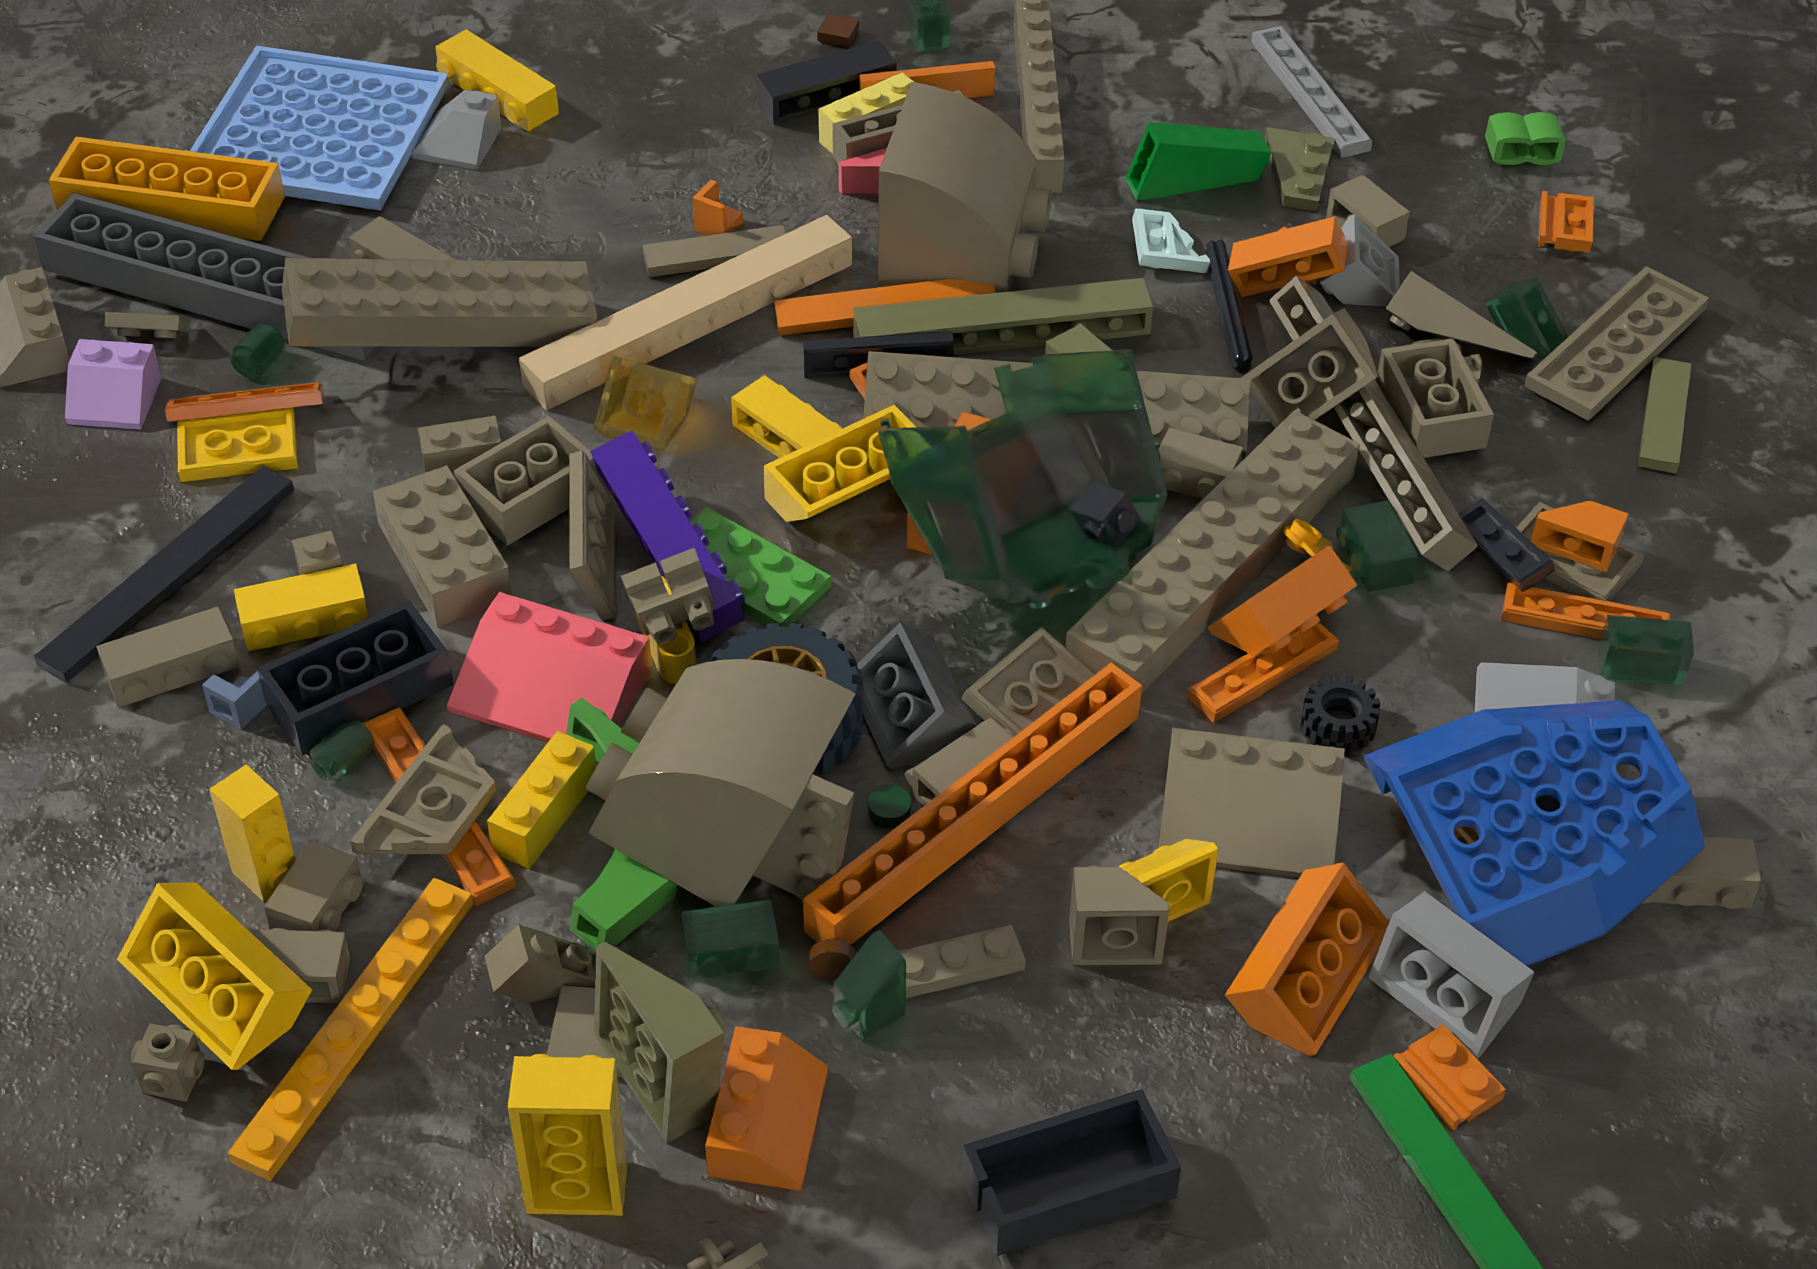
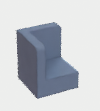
M258 671L249 679L243 676L239 677L233 684L213 674L202 684L209 713L241 730L267 706Z

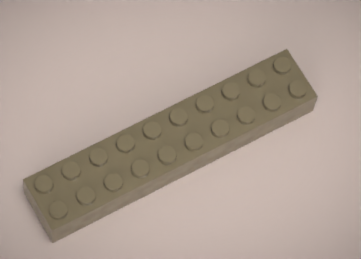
M1294 410L1067 632L1065 648L1094 674H1097L1108 664H1114L1142 685L1143 693L1287 546L1285 541L1288 537L1283 533L1284 527L1287 524L1291 525L1294 519H1300L1309 524L1354 478L1360 444Z

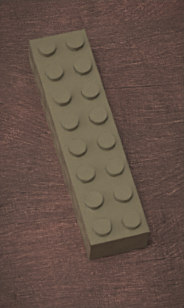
M285 258L282 295L289 346L543 347L597 321L586 261Z

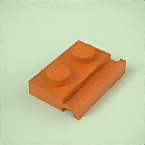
M1542 191L1539 209L1538 247H1543L1544 243L1554 244L1555 249L1590 253L1593 243L1594 197L1558 193V196L1555 197L1547 196L1548 191Z
M1444 1024L1409 1045L1408 1050L1393 1055L1430 1109L1452 1132L1458 1128L1460 1123L1465 1120L1469 1122L1504 1098L1506 1091L1504 1086Z

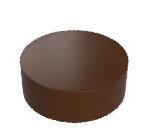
M822 940L813 945L810 950V970L814 975L827 980H839L848 977L855 969V950L849 943L843 940Z

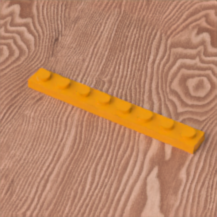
M436 878L432 879L229 1150L228 1157L231 1164L271 1182L474 904L472 893Z

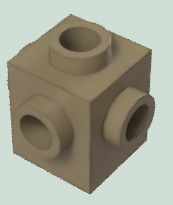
M150 1023L143 1039L138 1040L133 1046L130 1064L135 1070L143 1094L187 1102L196 1080L202 1073L204 1053L200 1051L194 1031H190L180 1025L163 1026Z

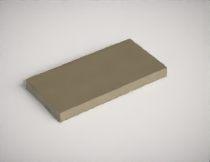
M581 450L570 454V571L600 619L604 621L615 618L616 614L615 502L588 456Z

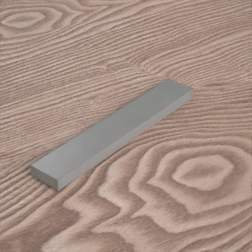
M1283 26L1253 32L1251 43L1323 136L1334 138L1333 149L1337 155L1343 158L1371 151L1373 141Z

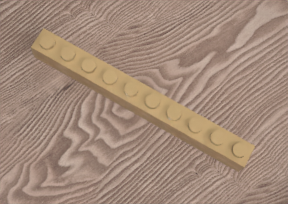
M828 215L818 218L520 357L522 386L547 411L772 304L774 300L783 299L851 266L852 237Z

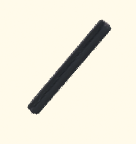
M1210 240L1206 244L1207 250L1205 252L1210 259L1209 269L1231 364L1237 371L1242 368L1248 370L1252 366L1251 361L1253 357L1236 286L1228 272L1230 261L1226 245L1222 240L1216 242Z

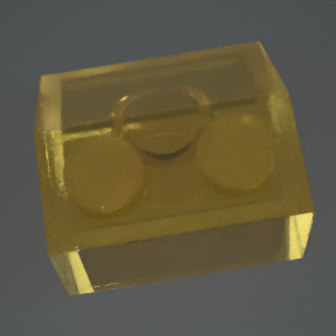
M613 355L594 430L618 437L633 430L640 443L647 441L650 446L666 450L688 416L698 378Z

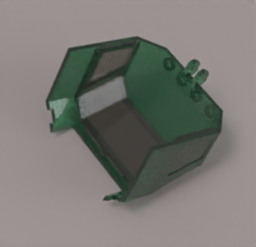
M1131 349L1047 354L1032 358L1033 366L1012 371L1010 364L996 367L994 370L1006 413L969 430L966 429V426L891 428L889 418L881 419V427L878 428V434L892 485L942 568L945 579L1010 603L1030 604L1031 608H1041L1054 602L1053 597L1060 593H1069L1082 587L1081 582L1083 581L1092 589H1101L1109 586L1112 583V579H1122L1129 574L1130 565L1128 562L1136 559V553L1151 546L1168 495ZM1092 481L1126 492L1142 519L1117 548L1103 542L1096 544L1082 534L1068 510Z

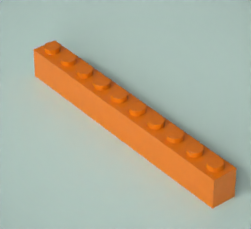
M1108 664L803 899L804 932L817 943L826 939H839L850 945L1139 719L1142 685L1114 664Z

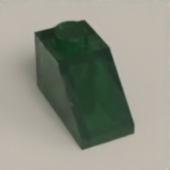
M1537 276L1507 285L1484 302L1496 326L1536 351L1537 356L1541 359H1545L1568 338Z
M880 930L871 934L834 982L833 1014L838 1023L845 1029L849 1027L860 1041L905 1015L906 960Z

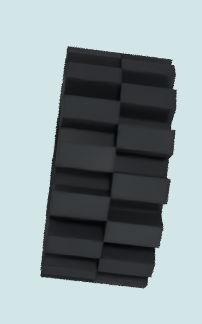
M1331 675L1330 683H1328L1325 677L1319 679L1318 685L1313 683L1305 695L1301 716L1304 735H1310L1309 741L1313 745L1321 741V746L1347 747L1350 754L1357 752L1358 745L1362 749L1366 748L1369 740L1373 741L1381 710L1379 698L1375 699L1376 692L1372 688L1365 691L1367 683L1361 680L1357 685L1352 684L1353 677L1346 676L1345 682L1339 680V675ZM1344 710L1351 713L1355 718L1338 719L1330 716L1326 711Z

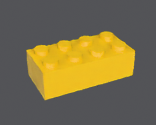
M536 1054L531 1057L514 1056L508 1113L526 1214L623 1216L628 1164L615 1058H602L596 1055H585L581 1058L552 1057L546 1054Z

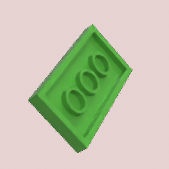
M708 507L704 508L690 521L692 526L699 523L709 541V545L706 546L709 553L712 554L716 551L721 557L727 570L724 577L728 583L735 580L745 598V602L740 604L742 612L764 625L779 623V627H790V623H794L831 588V575Z

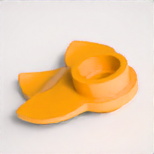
M1294 519L1291 525L1287 524L1283 529V533L1288 537L1285 541L1286 544L1301 554L1308 553L1310 556H1314L1329 545L1333 547L1331 541L1322 537V534L1316 528L1303 520ZM1343 563L1347 571L1351 572L1353 567Z

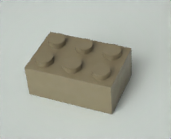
M1453 338L1381 350L1376 382L1423 458L1487 448L1494 414Z
M547 416L455 469L454 474L456 481L483 526L508 546L570 508L571 453L583 450L596 472L597 469L590 453L591 450L554 419Z

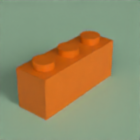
M1336 216L1233 243L1228 272L1241 297H1246L1282 288L1295 276L1305 282L1344 272L1348 242Z

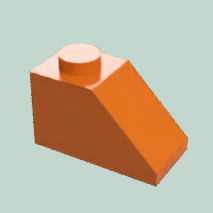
M1593 501L1539 512L1531 542L1541 550L1607 572L1621 543L1629 514Z

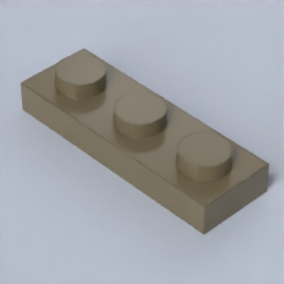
M1012 925L882 955V966L895 1001L1024 971L1026 961Z

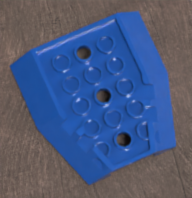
M1621 700L1480 710L1364 755V759L1382 794L1392 791L1455 914L1526 966L1604 936L1705 847L1690 786L1650 717ZM1621 764L1633 765L1639 770L1640 777L1636 780L1623 779L1617 773L1616 767ZM1542 795L1552 796L1558 801L1560 808L1554 812H1545L1536 805L1535 799ZM1460 827H1470L1476 831L1479 839L1472 844H1464L1456 839L1454 831Z

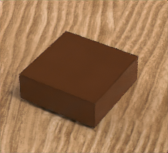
M828 13L817 31V41L849 48L859 30V19Z

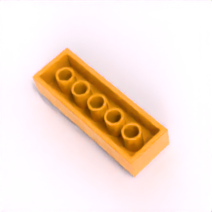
M75 137L48 180L57 211L75 193L236 238L262 241L285 198L279 163Z

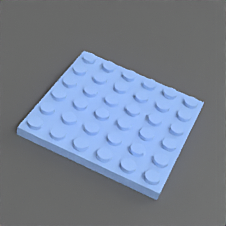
M256 45L190 151L279 163L285 196L381 210L450 85L448 73Z

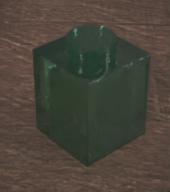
M910 0L909 33L917 52L950 47V12L944 0Z

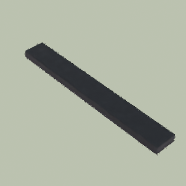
M263 465L35 654L34 658L37 666L63 682H69L99 656L96 646L121 638L294 492L293 481Z

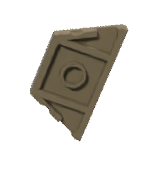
M443 724L350 840L352 852L356 854H450L496 794L495 781L484 768L476 765L475 757L467 748L462 749L453 738L452 730Z

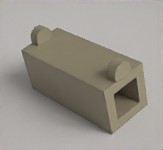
M992 718L982 721L975 728L904 773L907 783L912 787V796L925 806L1015 737L1014 734L1008 729H1003Z

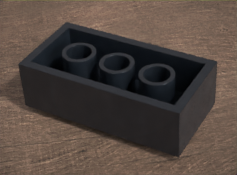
M410 600L257 668L266 704L302 756L362 728L361 724L396 708L400 707L403 709L454 685L448 650Z

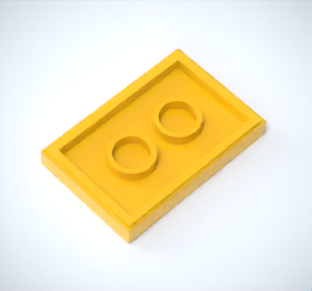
M294 407L178 420L177 446L180 482L254 474L263 465L273 471L297 469L298 453Z

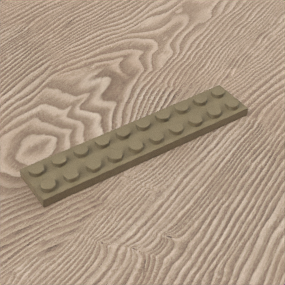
M869 351L863 419L895 405L922 433L950 435L961 413L966 412L999 421L1016 440L1086 445L1088 424L1110 413L1125 420L1131 426L1135 435L1146 438L1157 449H1159L1170 427L1243 447L1242 456H1245L1248 439L1250 379Z

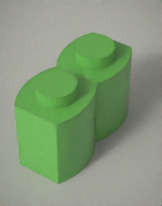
M1510 112L1494 114L1489 117L1485 133L1493 161L1502 165H1516L1526 161L1537 165L1557 163L1562 159L1566 143L1557 116L1546 112L1531 113L1525 116Z

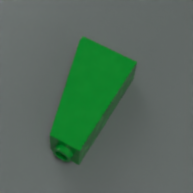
M1148 122L1125 180L1135 199L1140 201L1253 182L1260 179L1264 168L1270 161L1271 151L1259 131Z

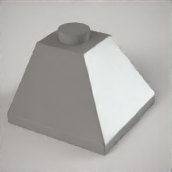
M470 90L461 92L436 112L411 154L412 158L477 170L502 129L498 95Z
M1353 214L1348 217L1341 228L1348 242L1345 270L1341 273L1319 278L1320 284L1326 293L1333 294L1343 304L1387 307L1400 288L1399 257Z

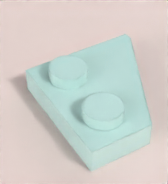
M1135 209L1132 222L1139 266L1207 273L1210 259L1207 255L1198 256L1192 249L1194 240L1186 231L1179 227L1178 221L1170 212Z

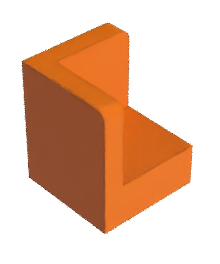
M710 180L692 198L695 232L705 236L736 232L744 224L743 212L719 203L718 182Z

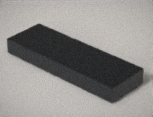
M1483 498L1459 514L1478 545L1475 549L1522 592L1555 571L1553 561Z

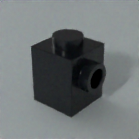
M1095 481L1090 483L1068 509L1082 534L1096 544L1103 542L1116 548L1142 520L1126 492Z

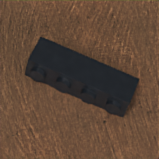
M879 40L756 74L757 103L773 125L819 112V108L860 91V75L897 71V62Z

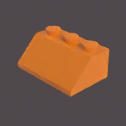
M1329 545L1207 628L1212 635L1253 656L1267 647L1273 654L1293 640L1289 633L1295 628L1302 634L1321 620L1317 615L1318 612L1324 609L1329 615L1347 603L1348 600L1344 594L1355 588L1357 584Z
M735 1026L705 1145L708 1177L802 1191L827 1080L828 1065L782 1033Z

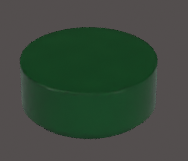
M894 784L881 785L875 788L868 798L869 817L874 823L883 827L899 826L911 814V797L904 788Z

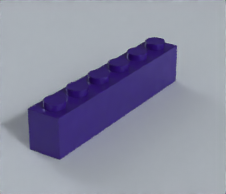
M633 430L590 451L598 475L652 563L657 564L661 576L665 578L660 564L661 560L695 548L716 607L713 610L714 624L702 630H694L701 643L744 621L740 604L745 602V598L735 580L728 583L724 577L727 570L721 557L716 551L710 554L706 546L709 545V541L699 523L693 526L688 518L692 517L683 497L681 495L676 498L673 496L671 491L674 489V486L664 468L656 469L654 463L657 462V459L647 441L640 443Z

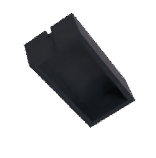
M1143 1089L963 1145L962 1178L977 1212L981 1211V1222L996 1256L1177 1198L1181 1166Z

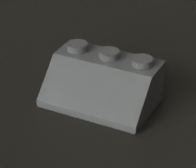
M1424 891L1392 914L1368 978L1433 1028L1437 1029L1444 1024L1478 1059L1520 1006L1534 971Z

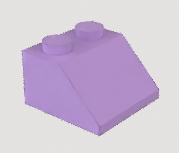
M79 339L68 363L65 406L66 424L141 430L162 379L154 345Z

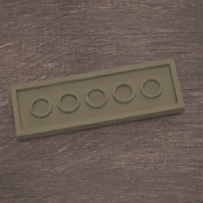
M1646 266L1527 374L1524 386L1589 421L1643 370L1654 357L1662 352L1706 310L1709 297Z

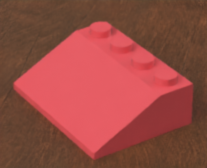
M499 592L479 622L447 703V711L548 743L557 731L566 734L570 705L582 697L595 708L604 711L608 718L619 726L652 671L650 637Z

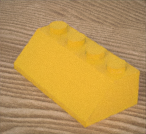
M892 405L764 465L765 500L785 522L808 519L939 456V449L895 405Z
M196 882L157 883L117 958L186 1027L194 1031L195 1035L231 1070L241 1068L291 1029L312 991L303 980Z

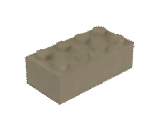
M447 465L373 491L379 526L437 628L487 610L499 592L512 596L508 566Z

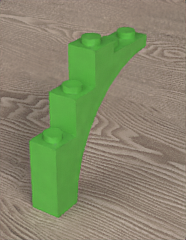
M582 697L570 705L566 734L594 746L596 767L612 742L628 752L634 753L639 743L622 734V729L611 721L604 711L595 708ZM614 849L611 859L596 882L574 902L569 930L594 951H596V946L603 942L616 946L674 899L678 885Z

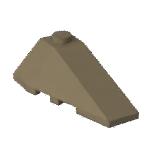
M1410 271L1386 307L1388 311L1393 313L1390 321L1407 332L1413 326L1421 332L1444 336L1448 339L1453 338L1456 341L1534 360L1538 355L1536 351L1412 271Z

